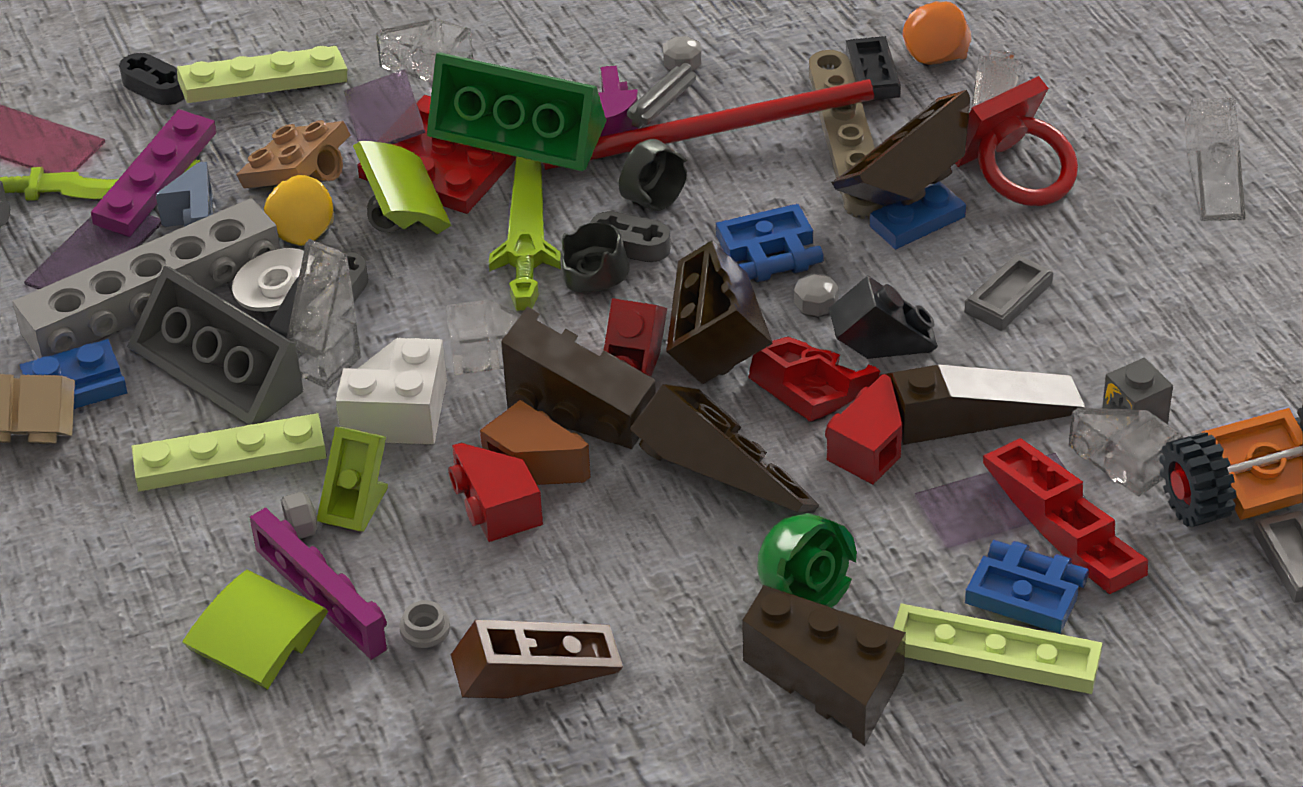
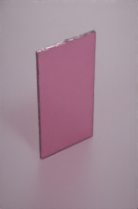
M0 105V158L30 169L32 167H43L44 173L76 172L105 143L103 138Z

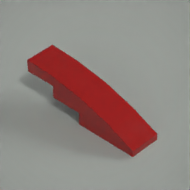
M1021 438L983 455L985 467L1027 519L1062 555L1071 558L1072 564L1089 569L1088 578L1108 594H1112L1148 575V559L1115 536V519L1083 498L1082 480Z

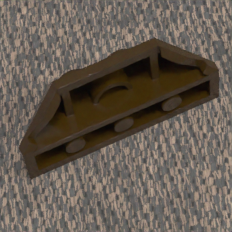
M964 90L937 98L855 165L833 180L831 183L835 190L882 206L902 202L903 206H907L923 198L926 195L924 188L929 184H935L950 176L953 172L951 166L965 156L971 99L968 91Z

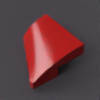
M787 336L773 340L772 345L754 354L748 375L749 379L808 421H813L853 401L861 389L871 386L879 378L880 370L869 364L865 369L859 371L838 365L840 354L814 348L806 342Z

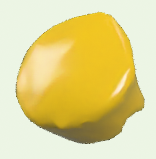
M305 175L293 176L278 184L269 194L264 206V212L277 226L278 237L298 246H306L313 243L326 232L334 221L333 203L328 190L317 179Z

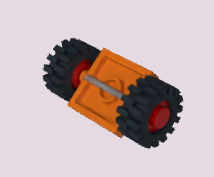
M1303 405L1297 411L1299 416L1297 418L1293 416L1289 408L1202 431L1199 434L1170 441L1163 445L1161 449L1163 455H1160L1159 462L1164 468L1160 469V476L1165 479L1166 485H1163L1165 494L1169 493L1170 495L1168 503L1171 509L1176 508L1175 515L1178 520H1183V525L1187 527H1195L1230 517L1233 510H1235L1239 519L1243 520L1303 503Z

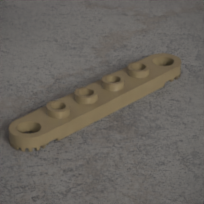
M822 50L810 57L809 78L812 83V91L856 82L850 60L844 53L836 50ZM827 65H829V68H832V66L834 65V69H832V70L823 69V66H824V68H827ZM862 102L818 111L836 178L875 149ZM840 192L844 202V209L847 210L848 214L853 213V217L857 218L860 215L861 219H865V216H868L870 219L871 212L884 207Z

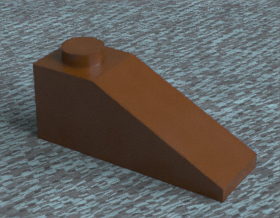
M475 619L450 654L462 698L509 699L619 673L623 668L611 627L604 624Z

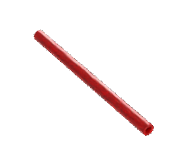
M870 79L600 136L590 160L631 152L637 144L649 139H657L664 144L874 100L873 87ZM543 163L545 170L561 167Z

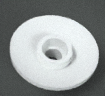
M295 248L272 250L250 260L237 272L232 283V292L236 301L246 309L260 312L278 310L297 277L303 273H310L319 277V266L316 259L304 250Z

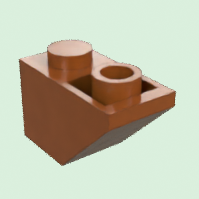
M521 400L480 430L483 449L523 459L537 485L584 483L591 478L589 444L577 433L569 432L552 421L546 413L535 410Z

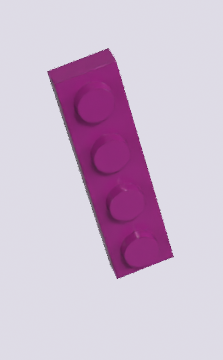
M178 109L92 209L91 218L93 225L130 237L157 205V193L182 175L215 136V121Z
M266 507L250 516L255 549L306 599L326 608L328 613L325 617L370 660L387 650L384 631L387 621L382 610L375 602L369 601L367 603L356 592L354 585L343 573L337 575L327 565L325 558L316 547L311 546L309 548L298 538L295 529L287 520L280 521Z

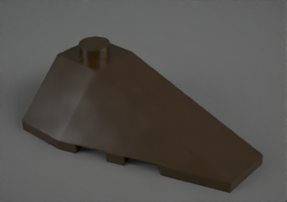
M662 384L630 427V430L642 439L639 443L641 449L656 460L662 461V459H666L796 512L814 513L819 507V504L785 470L772 463H769L767 466L762 461L767 452L758 443L751 442L744 436L737 434L741 426L700 389Z

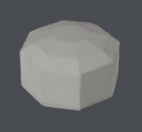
M689 36L672 37L663 44L664 67L672 70L675 66L680 67L683 63H688L691 65V71L695 70L701 65L700 42Z
M808 275L798 279L794 289V304L802 314L817 317L830 313L829 307L838 300L839 286L830 276Z
M303 491L283 496L281 506L284 519L293 526L298 538L315 535L317 515L309 496Z

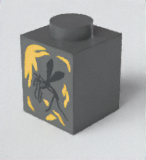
M1145 357L1106 374L1101 415L1129 443L1134 442L1168 426L1173 384Z

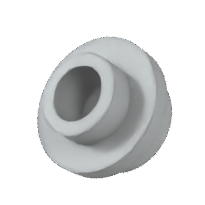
M429 600L417 601L409 605L404 611L399 623L400 634L403 640L411 646L418 648L432 647L446 639L450 632V620L439 604Z

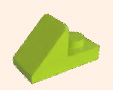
M335 427L317 522L356 531H364L388 489V483L378 481L386 441L385 436L345 427Z

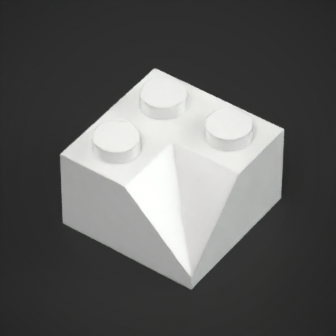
M396 338L358 369L343 368L336 397L339 426L385 436V443L435 444L447 382L443 340Z

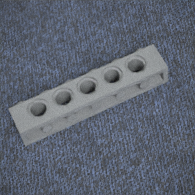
M252 198L13 300L12 303L20 334L39 358L90 344L139 321L164 266L173 268L208 291L234 280L237 272L250 260L263 253L280 249L277 226Z

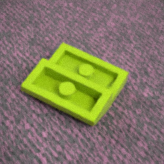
M359 141L353 145L385 217L402 229H406L415 222L420 221L437 235L452 226L419 156L402 147L382 142Z
M246 569L230 582L209 604L187 633L182 643L189 650L268 690L291 652L295 650L301 654L303 653L328 611L326 608Z

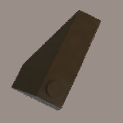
M932 365L885 374L891 377L902 421L903 445L1085 414V405L1071 375L950 365Z

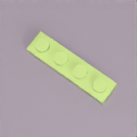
M317 46L308 50L278 51L273 54L254 57L239 56L223 61L195 62L192 65L177 66V76L186 102L193 103L347 82V67L337 46Z
M319 413L132 445L138 492L327 458Z
M902 603L900 604L893 627L894 629L906 632L905 657L1088 694L1093 693L1101 658L1102 642Z

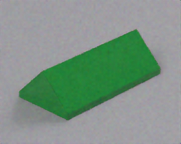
M436 53L427 136L574 170H586L606 123L597 86L450 54Z

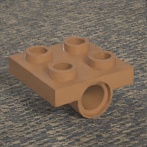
M318 120L307 126L295 127L294 124L285 125L272 134L273 140L264 148L256 150L248 157L249 163L236 175L243 188L278 185L282 181L297 175L309 176L320 182L334 181L339 177L343 168V159L338 147L351 134L344 121L325 123L323 120Z

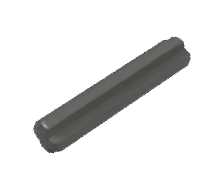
M683 63L680 67L675 66L628 109L627 116L632 119L634 127L640 128L643 124L648 125L694 83L696 74L691 71L690 64Z

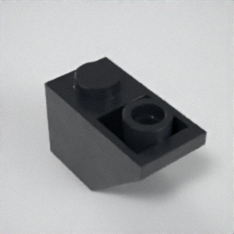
M868 275L829 307L836 339L867 359L931 353L938 347L933 331L934 320L928 311L920 305L914 307L904 300L892 286L888 284L883 286Z

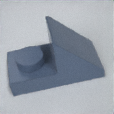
M198 162L157 193L156 200L163 226L184 225L185 227L213 215V192L207 162Z

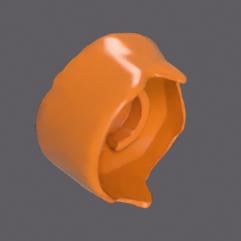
M935 1L920 6L909 14L904 24L903 38L907 50L916 61L927 65H934L956 59H966L971 43V31L964 13L955 4L947 1Z

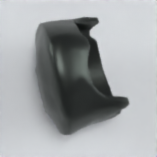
M649 139L637 144L629 153L618 181L620 195L624 199L636 202L653 211H662L675 202L685 186L687 169L684 163L687 162V159L657 139Z
M590 222L579 226L576 232L572 234H563L562 270L567 289L575 292L604 291L626 280L630 271V263L625 252L621 233L616 227L605 223Z

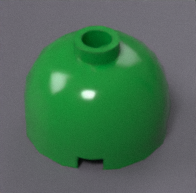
M806 513L783 519L773 526L764 538L758 553L757 572L761 585L833 608L846 593L852 581V578L846 576L849 567V560L856 563L857 550L854 537L844 525L821 516Z

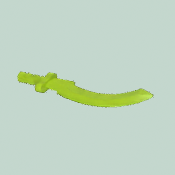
M195 159L185 172L201 161ZM32 167L30 176L0 177L5 193L23 192L25 193L26 201H38L41 192H61L62 195L70 197L102 199L118 180L79 176V172L44 173L43 167Z

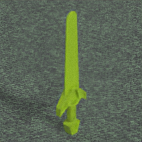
M516 156L508 237L503 244L489 254V272L507 264L516 268V279L509 283L510 296L516 311H522L527 306L533 309L539 296L538 282L533 279L534 268L545 263L561 270V252L544 240L541 162Z

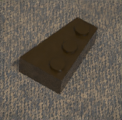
M711 240L678 261L666 352L701 384L708 382L718 375L727 374L735 365L773 344L747 272L714 241Z
M527 306L501 341L507 409L521 400L535 410L543 411L552 421L565 429L633 449L639 437L630 430V427L656 394L655 379L606 351H603L600 356L576 343L578 335L565 328L563 333L560 334L539 322L540 313Z
M765 585L762 586L742 620L743 661L788 693L798 692L815 704V712L826 720L831 716L852 730L853 739L865 746L904 674L906 632Z

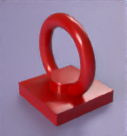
M1040 76L971 108L968 118L965 156L955 163L957 167H960L978 158L979 167L984 178L996 192L1008 200L1028 206L1048 205L1062 199L1074 186L1078 173L1077 156L1068 139L1051 124L1033 118L1049 89ZM1025 134L1034 135L1047 142L1057 153L1061 165L1060 175L1053 184L1045 188L1029 189L1019 186L1010 181L1000 171L995 159V150L996 152H1003L1017 144Z

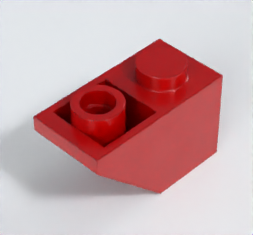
M612 298L603 351L610 353L651 377L661 352L667 308L654 304Z
M882 374L871 386L861 389L853 403L841 414L837 413L830 419L825 430L827 461L872 485L901 458L902 421L891 377Z
M465 443L452 445L454 465L448 467L452 487L456 494L464 493L468 518L472 526H481L488 542L543 525L541 493L523 459Z

